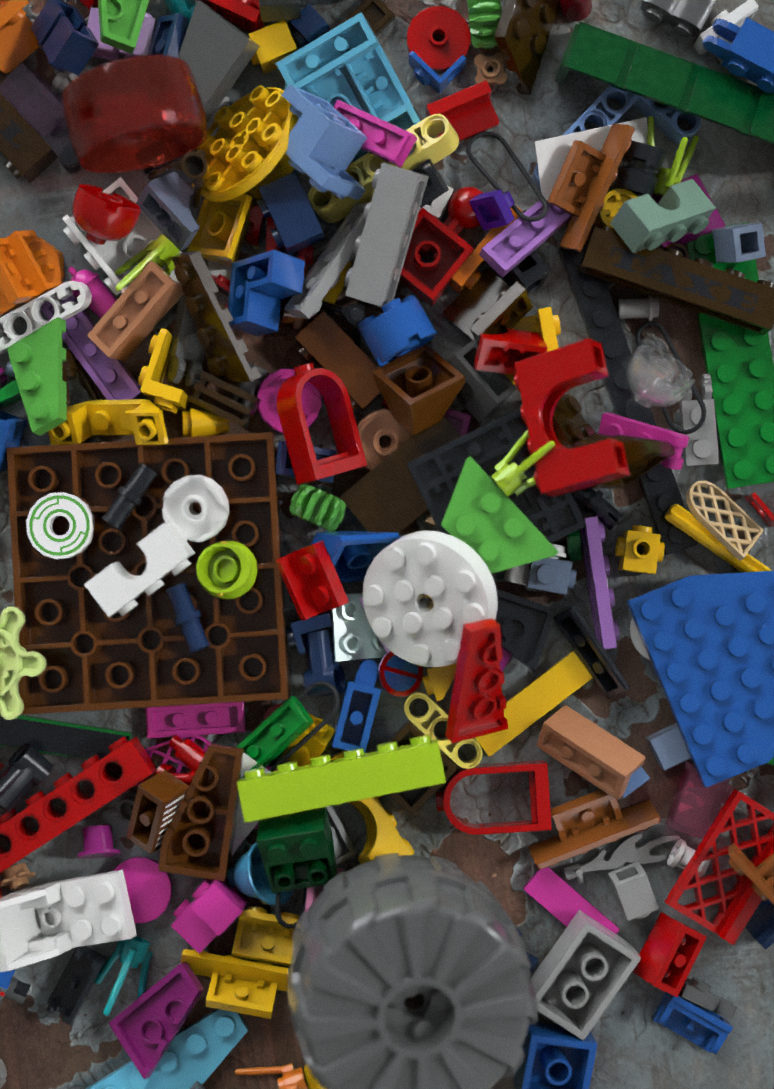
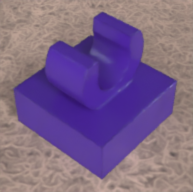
M501 189L478 194L469 201L483 230L506 226L515 219L510 209L515 202L509 191H506L504 194Z

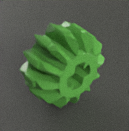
M467 0L472 45L476 49H490L498 46L494 36L502 14L501 1Z
M303 484L299 485L297 491L294 492L289 511L293 516L331 532L336 531L339 524H341L347 505L343 500L311 485Z

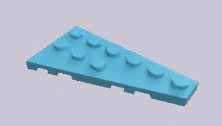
M215 1009L176 1034L149 1078L143 1079L133 1061H130L86 1089H190L196 1081L203 1085L247 1033L249 1027L241 1013Z

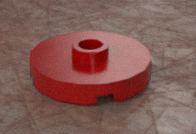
M432 6L420 11L411 20L407 30L408 52L414 51L437 73H445L462 55L466 57L470 48V29L466 20L456 10L446 6ZM435 34H442L445 39L437 42L433 39V36Z

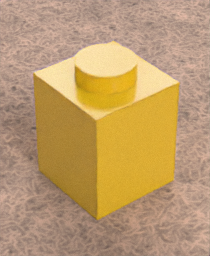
M285 20L248 34L249 38L260 46L251 58L253 66L259 64L263 74L278 69L277 62L297 51Z

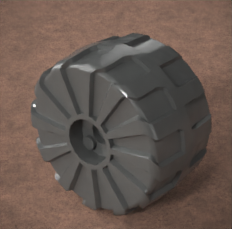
M398 853L375 856L374 860L356 866L347 872L341 871L324 885V890L314 900L308 911L301 914L292 935L293 952L291 964L288 968V1002L292 1024L304 1060L315 1080L323 1087L328 1089H490L503 1076L511 1078L524 1059L522 1045L528 1025L536 1024L538 1001L530 979L531 965L521 936L508 913L483 882H475L459 870L454 862L434 855L427 858L399 855Z

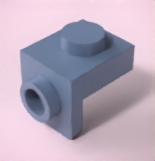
M553 558L531 562L527 588L567 595V590L574 588L577 570L571 569L573 562Z

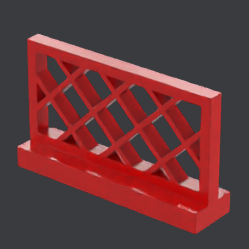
M734 788L664 902L734 945L762 899L753 890L751 885L754 883L746 874L740 876L733 868L720 871L718 857L729 854V846L717 849L715 840L720 833L729 831L731 845L734 843L740 850L753 846L754 855L750 861L757 867L774 853V823L767 834L759 836L757 822L768 818L774 821V813ZM741 800L747 805L748 817L734 821L733 811ZM750 824L752 839L738 843L736 828ZM711 859L713 874L699 878L698 868L700 864ZM736 875L737 882L731 891L724 893L722 879ZM715 881L717 895L703 899L700 885ZM694 888L696 902L686 905L677 902L684 890ZM718 903L719 912L711 923L706 920L704 907Z

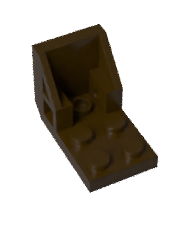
M564 394L555 407L553 414L554 432L558 440L566 448H579L609 438L623 442L630 476L594 485L590 488H624L676 454L670 442L624 435L609 436L596 434L594 429L584 421L580 413L582 409L579 402L570 394Z

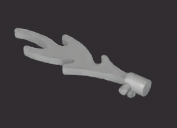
M635 833L621 841L607 860H604L606 850L602 848L588 862L581 865L576 863L564 867L566 880L576 878L578 884L584 883L582 876L584 872L617 870L625 867V862L635 863L639 861L640 864L665 860L666 856L664 854L651 855L649 853L650 850L668 841H678L680 836H660L647 841L639 847H635V843L642 837L641 833Z

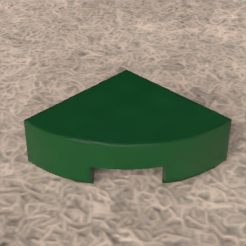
M577 530L565 536L566 553L570 562L582 560L580 534Z

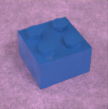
M536 1022V1024L528 1025L522 1045L524 1059L514 1076L513 1084L515 1089H589L598 1045L592 1033L589 1032L583 1041L557 1024Z

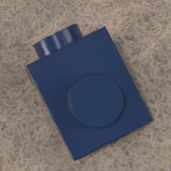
M329 611L322 612L304 621L300 618L292 620L290 622L292 629L286 630L291 649L297 648L299 655L305 654L306 651L301 634L332 626Z

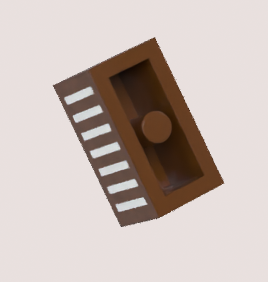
M167 770L140 784L126 837L149 854L159 850L162 846L163 836L189 786Z

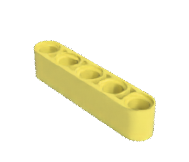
M433 114L406 130L416 136L417 140L411 151H415L407 156L401 168L411 171L429 158L435 164L456 150L459 144V137L445 116ZM367 153L350 163L345 170L366 189L359 201L347 196L344 199H340L329 190L323 193L315 187L310 189L307 198L312 209L323 221L335 223L346 217L355 203H368L372 201L375 190L372 188L373 177L376 170L381 168L382 163L396 165Z

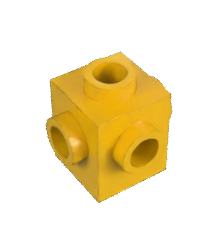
M633 525L632 531H623V536L617 537L615 556L620 557L618 570L650 575L656 574L657 562H662L665 550L664 542H660L661 534L652 533V527ZM638 544H640L643 549L641 555L637 552Z

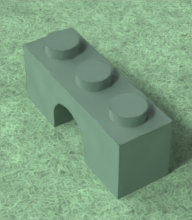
M690 179L670 186L658 204L649 194L625 201L610 224L630 250L636 253L647 248L648 250H653L661 243L669 240L675 242L689 233L697 234L709 224L708 218L716 207L696 182Z

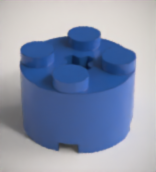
M414 295L408 296L402 301L399 298L390 301L382 307L383 314L378 317L372 315L357 324L363 339L380 367L396 360L394 355L400 357L410 351L412 352L426 345L434 338V335H437L419 300Z

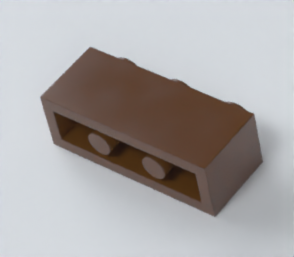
M324 310L295 336L296 342L299 344L296 351L308 363L314 360L320 368L332 371L343 381L348 391L353 411L358 407L364 412L382 395L372 374V371L378 369V367Z

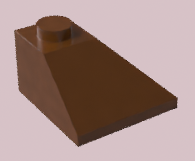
M424 345L372 371L373 378L394 419L412 435L440 422L465 383V376L428 345Z

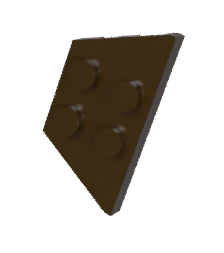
M560 0L505 1L494 38L499 49L504 54V61L508 70L515 71L520 82L516 89L520 94L531 95L541 60L547 47L552 25L556 19Z

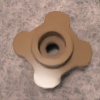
M496 53L494 56L479 54L474 58V65L477 67L476 84L485 80L488 81L489 86L503 85L506 82L507 75L504 73L503 65L505 61L503 54ZM492 67L493 72H488L487 68Z
M26 863L11 866L1 872L3 880L0 881V887L5 886V888H10V891L21 889L29 885L28 879L33 878L36 874L28 870Z

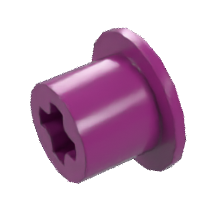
M111 825L89 826L82 829L84 852L78 853L77 858L96 859L121 854V850L114 849Z

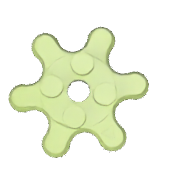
M7 607L0 615V714L7 720L16 719L24 710V703L18 692V684L21 677L38 676L46 668L44 656L35 651L27 652L19 643V633L25 623V615L16 607Z

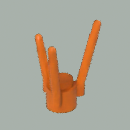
M293 1063L283 1066L240 1068L234 1072L235 1075L283 1074V1077L277 1078L279 1089H308L302 1067L294 1069Z

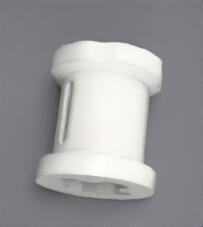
M679 839L669 854L667 865L670 867L677 866L684 870L696 850L687 846L685 840ZM711 859L700 864L698 868L699 878L705 874Z

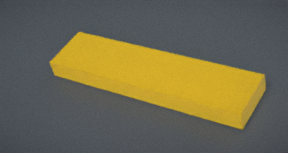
M571 651L506 701L507 708L504 709V717L508 720V729L475 737V739L490 757L593 677L575 652Z

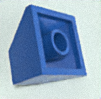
M324 531L317 532L311 544L323 540L340 582L364 581L366 572L374 558L383 549L399 539L400 536L396 532Z

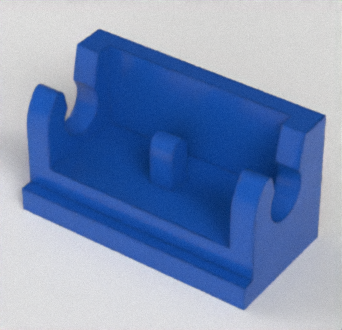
M666 992L652 1016L653 1021L713 1054L718 1053L726 1037L733 1029L732 1025L724 1017L681 997L680 994L678 997H675Z

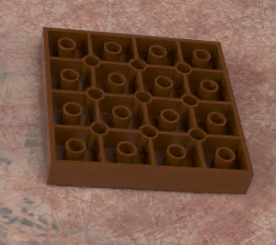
M273 432L168 438L166 445H136L135 440L7 448L15 607L20 609L25 615V623L19 633V643L27 652H38L46 659V668L40 675L35 677L22 676L19 681V695L24 703V710L20 715L279 700L290 697L283 581L276 564V560L282 557L278 475L275 474L277 462L276 436ZM142 463L156 472L158 476L155 477L141 497L143 501L141 505L135 506L119 530L102 519V517L119 495L117 492L119 487L126 485L137 469L138 464ZM187 475H203L213 479L223 488L228 498L229 515L226 525L216 536L204 542L187 540L195 554L188 558L191 565L176 576L170 572L161 580L164 582V585L150 596L145 592L135 599L138 605L124 616H121L118 612L108 617L84 584L110 564L117 561L130 574L142 575L147 566V559L137 543L165 523L162 509L166 490L173 482ZM65 492L79 497L89 506L94 516V535L91 543L82 553L72 558L54 559L42 555L33 547L27 536L26 521L30 509L40 498L50 493ZM197 502L193 503L194 511L200 513L202 510L201 505ZM64 516L57 517L52 524L53 531L57 535L66 534L70 527L68 519ZM226 540L239 542L245 545L256 559L257 576L255 583L247 593L240 597L222 599L212 596L203 589L198 581L196 572L198 557L204 549L216 542ZM181 583H186L194 608L201 613L199 620L210 643L209 647L194 653L189 652L181 627L176 626L174 619L177 617L165 590Z

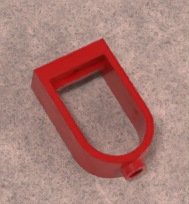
M313 363L294 367L295 375L286 379L278 391L277 411L297 484L319 480L367 466L350 397L343 381L330 370L323 368L314 369ZM306 382L313 384L320 391L324 399L338 451L337 455L319 460L316 459L301 402L302 389Z
M545 760L478 764L470 769L461 767L447 779L443 792H435L437 812L445 811L449 821L458 830L467 834L484 835L552 830L548 766ZM528 771L531 820L472 824L462 821L453 813L450 807V796L454 786L461 779L478 774Z

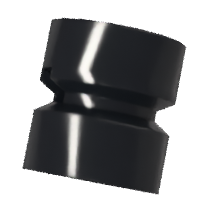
M631 141L629 149L622 158L624 164L618 167V174L612 186L627 189L641 195L649 194L653 197L658 181L654 174L655 171L661 170L667 151L641 142ZM637 161L645 163L644 170L634 168Z

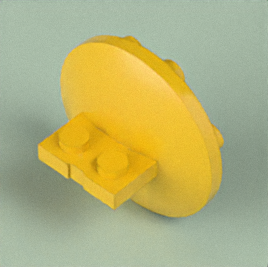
M259 85L251 93L243 96L231 106H223L216 112L214 123L207 132L202 133L195 141L196 152H199V150L206 152L204 158L208 166L206 173L202 177L204 181V186L200 193L202 197L212 202H223L236 198L246 192L257 202V200L262 198L259 187L284 177L294 170L288 163L290 157L285 152L288 148L289 134L298 122V116L290 111L292 104L282 96L283 89L277 87L265 88L263 85ZM218 126H220V128H219V130L217 131V133H216L214 136H212V133L214 132V130H215Z

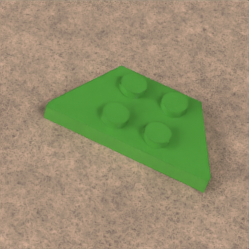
M469 456L464 463L441 524L445 531L469 545L482 558L491 574L555 556L558 553L556 548Z

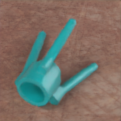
M139 936L119 941L115 951L102 968L95 981L96 984H100L119 956H121L119 961L123 965L103 1011L104 1016L110 1014L129 968H138L139 963H142L137 999L145 993L149 962L153 955V951L148 950L151 944L149 941Z

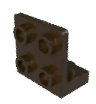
M488 268L481 273V277L471 289L466 288L443 311L446 319L478 344L481 334H504L507 332V328L512 329L533 308L529 295L522 285L516 282L511 287Z

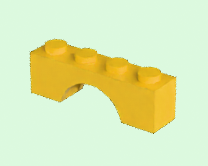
M347 750L338 752L331 757V760L344 758L343 752ZM380 796L347 802L359 811L366 825V842L358 857L361 864L372 861L375 856L383 854L414 855L411 844L405 838H402L397 831L396 819L389 810L384 809L379 801Z

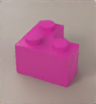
M205 878L191 895L195 899L191 903L185 899L172 913L177 918L173 921L171 927L199 954L243 912L248 901L244 894L229 884L227 878L225 881Z

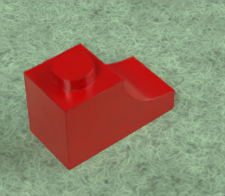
M507 328V332L504 334H481L474 367L476 370L514 375L516 373L514 362L547 352L548 347L538 332Z

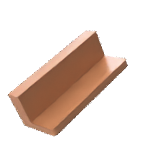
M150 261L87 336L109 358L126 361L184 294L181 283L174 281L157 263Z
M566 705L543 723L536 745L616 800L624 795L631 775L644 764L646 758Z

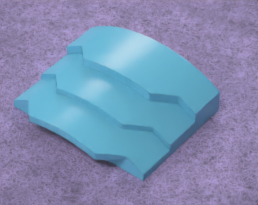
M362 12L276 63L285 80L284 91L288 84H291L327 100L333 107L337 100H340L403 130H407L421 121ZM360 149L351 163L368 152Z

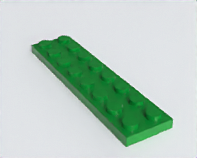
M713 232L701 235L697 239L684 244L687 247L690 260L694 261L695 258L705 259L714 264L713 268L726 271V269L737 270L745 274V279L754 282L759 280L756 259L738 263L716 262ZM696 312L706 374L711 375L717 441L725 488L727 490L774 482V365L768 332L762 335Z

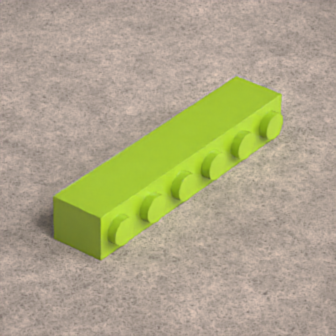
M430 735L411 738V744L398 747L397 742H388L377 745L378 751L364 753V749L359 748L343 752L344 758L331 760L330 755H323L311 758V764L298 767L297 761L277 765L278 771L265 773L264 768L244 772L245 777L237 781L244 822L446 783L438 739L431 740Z

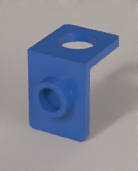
M414 51L409 53L408 64L415 70L413 74L424 86L430 85L440 94L464 70L466 57L462 55L441 77Z

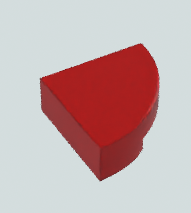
M253 205L248 220L250 221V226L246 234L247 244L259 246L265 218L259 206Z

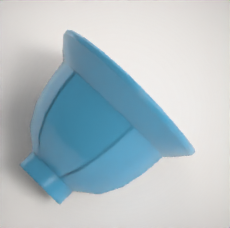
M256 842L250 851L241 855L234 867L230 868L228 881L232 887H236L242 894L258 898L268 905L275 906L276 893L271 891ZM293 890L281 892L280 905L285 904L290 899Z

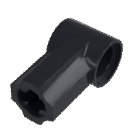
M30 743L23 744L13 753L8 761L9 767L0 776V808L7 813L14 808L31 787H35L43 782L53 769V765Z

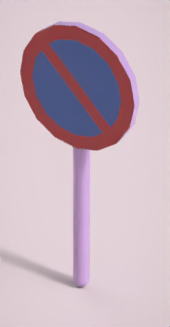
M360 597L359 601L364 609L363 597ZM381 642L387 653L382 657L378 668V678L381 686L387 693L393 696L405 697L412 694L422 681L423 667L401 659Z

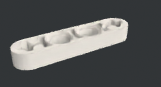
M65 282L1 317L0 335L5 333L8 337L0 338V355L6 353L9 346L57 317L66 320L85 310L90 305L92 299L89 287L82 282ZM71 289L80 291L81 295L77 297L78 303H61L60 300H65L73 295ZM45 302H50L55 310L54 316L48 321L43 319L40 313L41 306ZM20 316L27 322V330L23 335H18L13 327L15 319Z

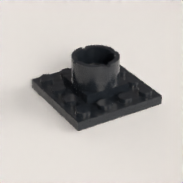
M520 409L406 463L439 532L448 534L441 524L466 459L471 456L492 479L491 475L497 471L494 466L504 459L515 443L528 430L527 425L522 419ZM527 441L509 465L515 462L519 466L531 456ZM535 463L523 472L527 478L522 482L534 477V472L536 471ZM535 484L518 496L514 492L508 496L550 543L587 526L571 493L555 497L541 494V490Z

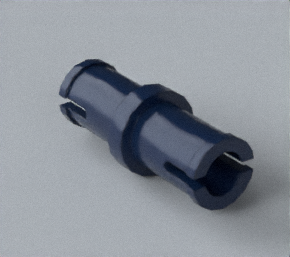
M181 583L165 590L177 617L174 619L176 626L181 627L189 652L194 653L209 647L210 643L199 620L201 613L199 610H195L186 583Z

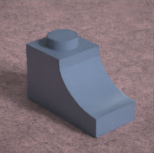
M172 172L147 183L136 204L140 206V209L179 251H182L190 245L200 227L192 217L189 207L194 191L176 172Z

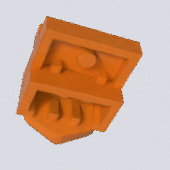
M0 0L1 73H10L39 48L38 40L31 30L33 23L22 9L29 3L28 0Z
M34 230L14 231L8 237L0 238V315L8 314L63 284V253L45 239L38 237Z

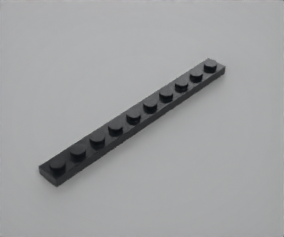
M588 242L580 252L560 247L558 251L588 337L602 344L608 371V377L603 378L615 414L656 426L606 281L578 271ZM659 464L639 477L638 480L657 534H661L660 542L665 544L664 554L668 555L695 546L698 542L666 520L665 514L671 505L679 504L683 508H685L672 469Z

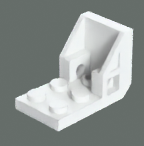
M123 870L37 884L0 898V972L11 971L58 956L74 947L126 940L137 935Z

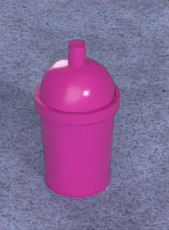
M71 266L68 269L73 276L71 281L82 282L89 287L92 299L88 308L101 319L117 301V298L101 281L97 273L87 269L77 271ZM71 289L73 296L77 299L81 295L80 291Z

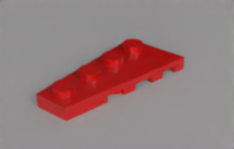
M493 618L463 624L445 734L451 743L508 729V720L504 717V709L507 708L506 698L502 694V684L505 683L504 673L500 669V661L503 659L500 625Z

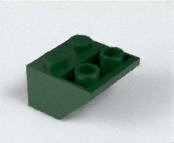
M326 807L259 820L257 844L272 893L322 886L337 875L333 835Z

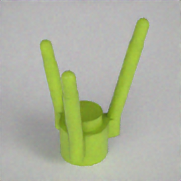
M649 116L647 119V144L655 147L654 117ZM697 135L692 138L685 155L684 152L688 138L683 137L671 169L662 167L661 170H658V173L654 174L658 178L654 194L664 196L670 186L681 183L699 141Z
M160 234L155 241L151 240L144 249L115 270V274L119 276L142 260L115 286L116 291H121L150 261L157 263L161 268L165 266L164 271L170 276L175 267L172 257L180 253L179 249L168 238Z
M526 430L504 459L494 466L497 471L491 477L507 497L513 492L518 496L527 488L535 485L534 477L522 482L527 478L523 472L555 446L554 441H549L519 466L515 462L509 465L529 438V432Z

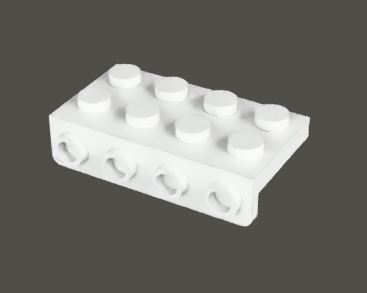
M121 177L103 191V193L113 195V192L135 203L138 201L137 196ZM142 210L134 229L127 237L118 241L106 240L104 245L88 240L86 238L87 232L79 228L73 216L69 217L66 215L62 218L68 225L63 231L75 246L80 242L85 246L88 252L83 256L95 270L102 267L109 276L104 282L116 296L121 292L123 293L135 278L121 291H116L115 286L142 260L119 276L115 274V270L144 249L151 240L155 241L160 234L164 235ZM173 270L170 277L174 281L179 282Z

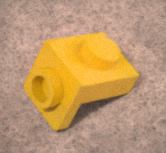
M308 713L314 723L292 742L281 756L283 757L323 719ZM326 724L287 760L290 762L297 761L298 767L311 764L310 759L322 754L335 729Z

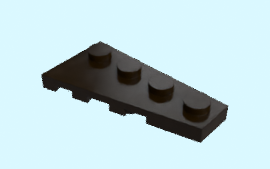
M200 251L183 252L173 256L174 273L182 285L186 297V307L193 316L197 328V338L205 350L210 373L214 377L228 382H252L260 378L261 375L257 367L250 368L244 356L248 349L243 338L237 341L229 325L233 318L228 308H225L215 297L218 295L219 289Z

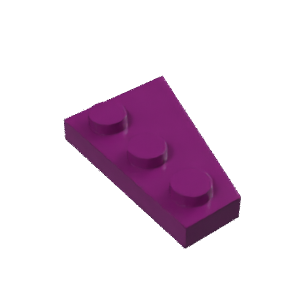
M182 962L108 1023L143 1079H147L152 1075L204 991L203 986L187 962Z

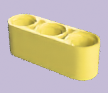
M413 692L407 696L404 702V711L407 718L425 735H430L431 740L438 739L440 749L458 766L465 769L474 768L480 763L483 753L481 746L475 738L451 743L448 738H438L433 732L434 726L440 721L448 722L449 714L424 692ZM414 699H424L428 703V710L424 715L415 716L410 712L409 705ZM463 744H471L476 748V754L471 760L464 761L458 757V750Z

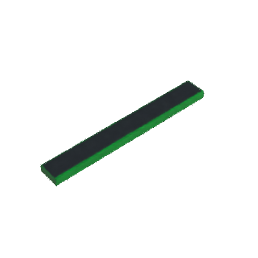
M0 714V746L17 749L25 743H30L38 752L87 760L97 754L102 759L111 753L108 746L124 736L129 741L132 732L27 715H19L16 719L7 720Z

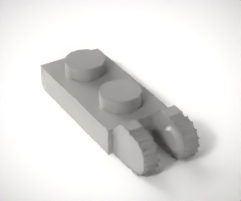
M710 374L701 375L700 388L702 400L707 411L706 419L700 429L694 433L687 434L689 436L688 445L683 447L684 467L719 464L714 399H712L713 391ZM681 375L682 401L679 403L681 429L687 430L698 424L702 412L698 401L691 400L692 390L684 375Z

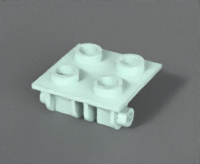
M363 593L346 594L349 602L331 609L335 661L382 658L387 653L373 632L359 601V598L363 597Z

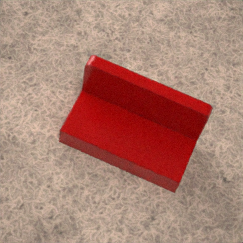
M487 80L426 105V117L433 114L445 116L458 134L459 142L499 125V119L490 100L492 91Z

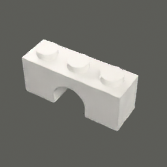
M172 521L163 523L137 543L147 559V566L142 575L130 574L117 561L110 564L84 584L108 617L118 612L121 616H124L138 605L135 600L144 592L150 596L164 585V582L161 580L170 572L176 576L191 565L188 558L195 554V552Z

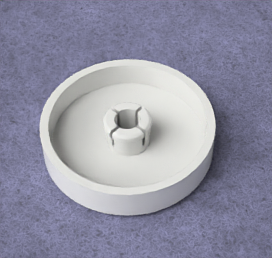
M418 531L397 539L374 558L366 572L363 583L364 610L373 632L392 653L416 665L443 667L457 663L463 624L490 618L496 619L497 591L487 565L465 542L442 532ZM425 595H429V596L432 598L433 602H431V601L428 599V597H424V596H425Z

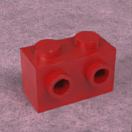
M660 912L639 954L641 960L632 972L651 985L678 997L707 936Z

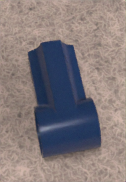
M333 630L303 634L308 666L303 677L304 688L306 689L314 682L325 681L332 684L338 694L343 693L346 688V678L343 668L335 661ZM317 686L307 695L310 698L333 695L328 687Z

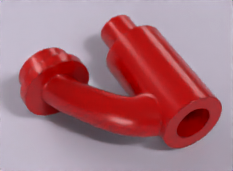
M175 735L170 740L169 746L176 751L175 757L189 767L191 771L188 773H176L174 766H168L164 763L156 769L153 776L167 770L189 786L206 751L191 739L183 740L178 735Z

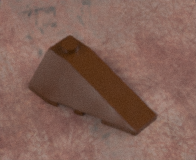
M216 744L209 745L163 836L158 871L225 881L231 866L239 800L237 781L241 778L244 749Z

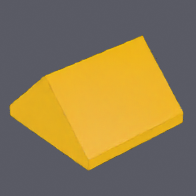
M242 194L223 202H212L204 198L196 222L200 228L188 246L187 252L200 251L204 259L232 268V263L238 260L250 224L248 220L251 207L254 205L253 197L248 194Z

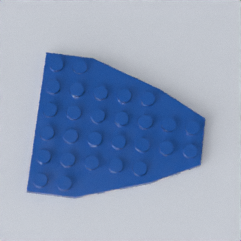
M774 571L687 576L626 601L702 786L707 788L769 762L774 757Z

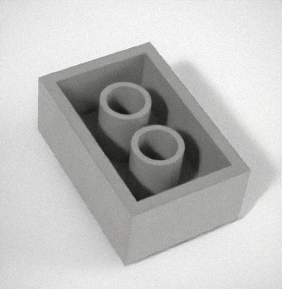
M578 910L531 977V983L538 1001V1011L584 1041L641 960L640 955L632 944L581 910Z

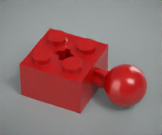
M462 187L451 195L447 204L449 217L444 223L440 222L423 207L418 212L399 281L431 307L448 288L452 277L474 251V248L458 235L463 229H473L480 226L469 202L476 195L483 193L475 187ZM429 253L433 254L432 263H423L421 261V254L424 256L429 255Z

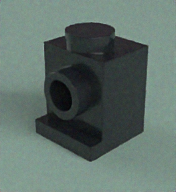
M533 251L508 272L503 279L511 287L518 282L526 289L529 295L543 286L550 270L537 253Z

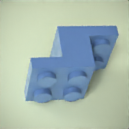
M288 84L282 96L292 104L290 111L300 118L289 134L288 148L285 152L290 157L288 163L301 173L306 172L311 177L309 183L323 193L329 190L340 199H344L347 196L359 201L366 189L345 170L368 137L327 100Z

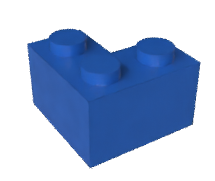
M271 250L232 263L228 310L233 318L229 324L230 327L257 337L277 332L280 322L281 299L302 293L305 261L276 250Z

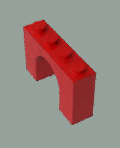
M587 338L514 362L516 369L514 383L517 390L521 393L523 405L520 411L522 419L528 427L530 438L527 440V446L530 454L533 455L549 441L555 442V446L535 462L534 480L537 488L541 490V494L555 497L630 476L623 442L609 438L579 448L568 449L558 440L553 428L555 407L567 391L574 387L608 377L601 343Z

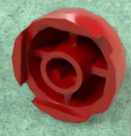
M80 184L74 197L72 211L74 220L79 228L87 232L86 238L94 243L104 245L106 240L118 241L127 237L138 221L141 212L140 206L113 192V195L103 193V188Z

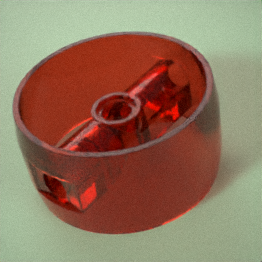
M147 55L107 63L78 76L62 92L63 114L72 148L81 167L90 172L124 173L158 166L195 150L206 140L208 135L206 114L196 79L188 63L177 57Z

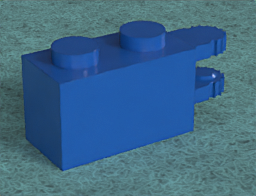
M746 18L741 28L731 22H727V20L716 19L712 25L713 31L732 44L718 39L714 35H707L702 44L703 48L723 59L721 65L726 67L731 74L754 82L765 92L774 93V31L749 18Z
M365 659L360 662L354 681L347 680L331 743L332 747L347 751L363 748L364 753L366 752L381 692L379 687H375L376 672H378L377 668L379 667L371 659Z

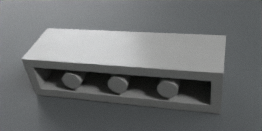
M382 163L381 168L376 170L372 181V188L375 189L372 201L367 203L363 213V221L365 222L363 233L358 236L354 245L355 262L353 268L348 270L345 277L346 296L380 307L394 300L429 176Z

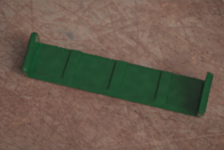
M581 21L579 25L575 24L555 82H558L557 85H564L568 71L571 70L610 84L611 87L625 92L629 91L672 107L679 112L697 116L735 130L739 134L750 138L754 137L774 145V93L765 92L758 86Z

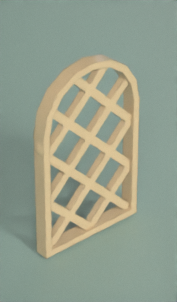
M697 481L688 488L686 502L690 512L741 561L754 546L764 530L715 484L708 481ZM701 487L707 488L709 494L702 493ZM693 497H698L700 506L695 505ZM704 499H710L713 508L706 507ZM717 501L724 502L726 510L719 509ZM708 513H715L717 522L709 521ZM720 514L727 515L730 524L722 523ZM733 517H739L742 526L735 525ZM724 528L731 529L733 538L726 537ZM737 531H743L746 540L739 539ZM750 533H756L751 540ZM741 545H747L744 551H742Z

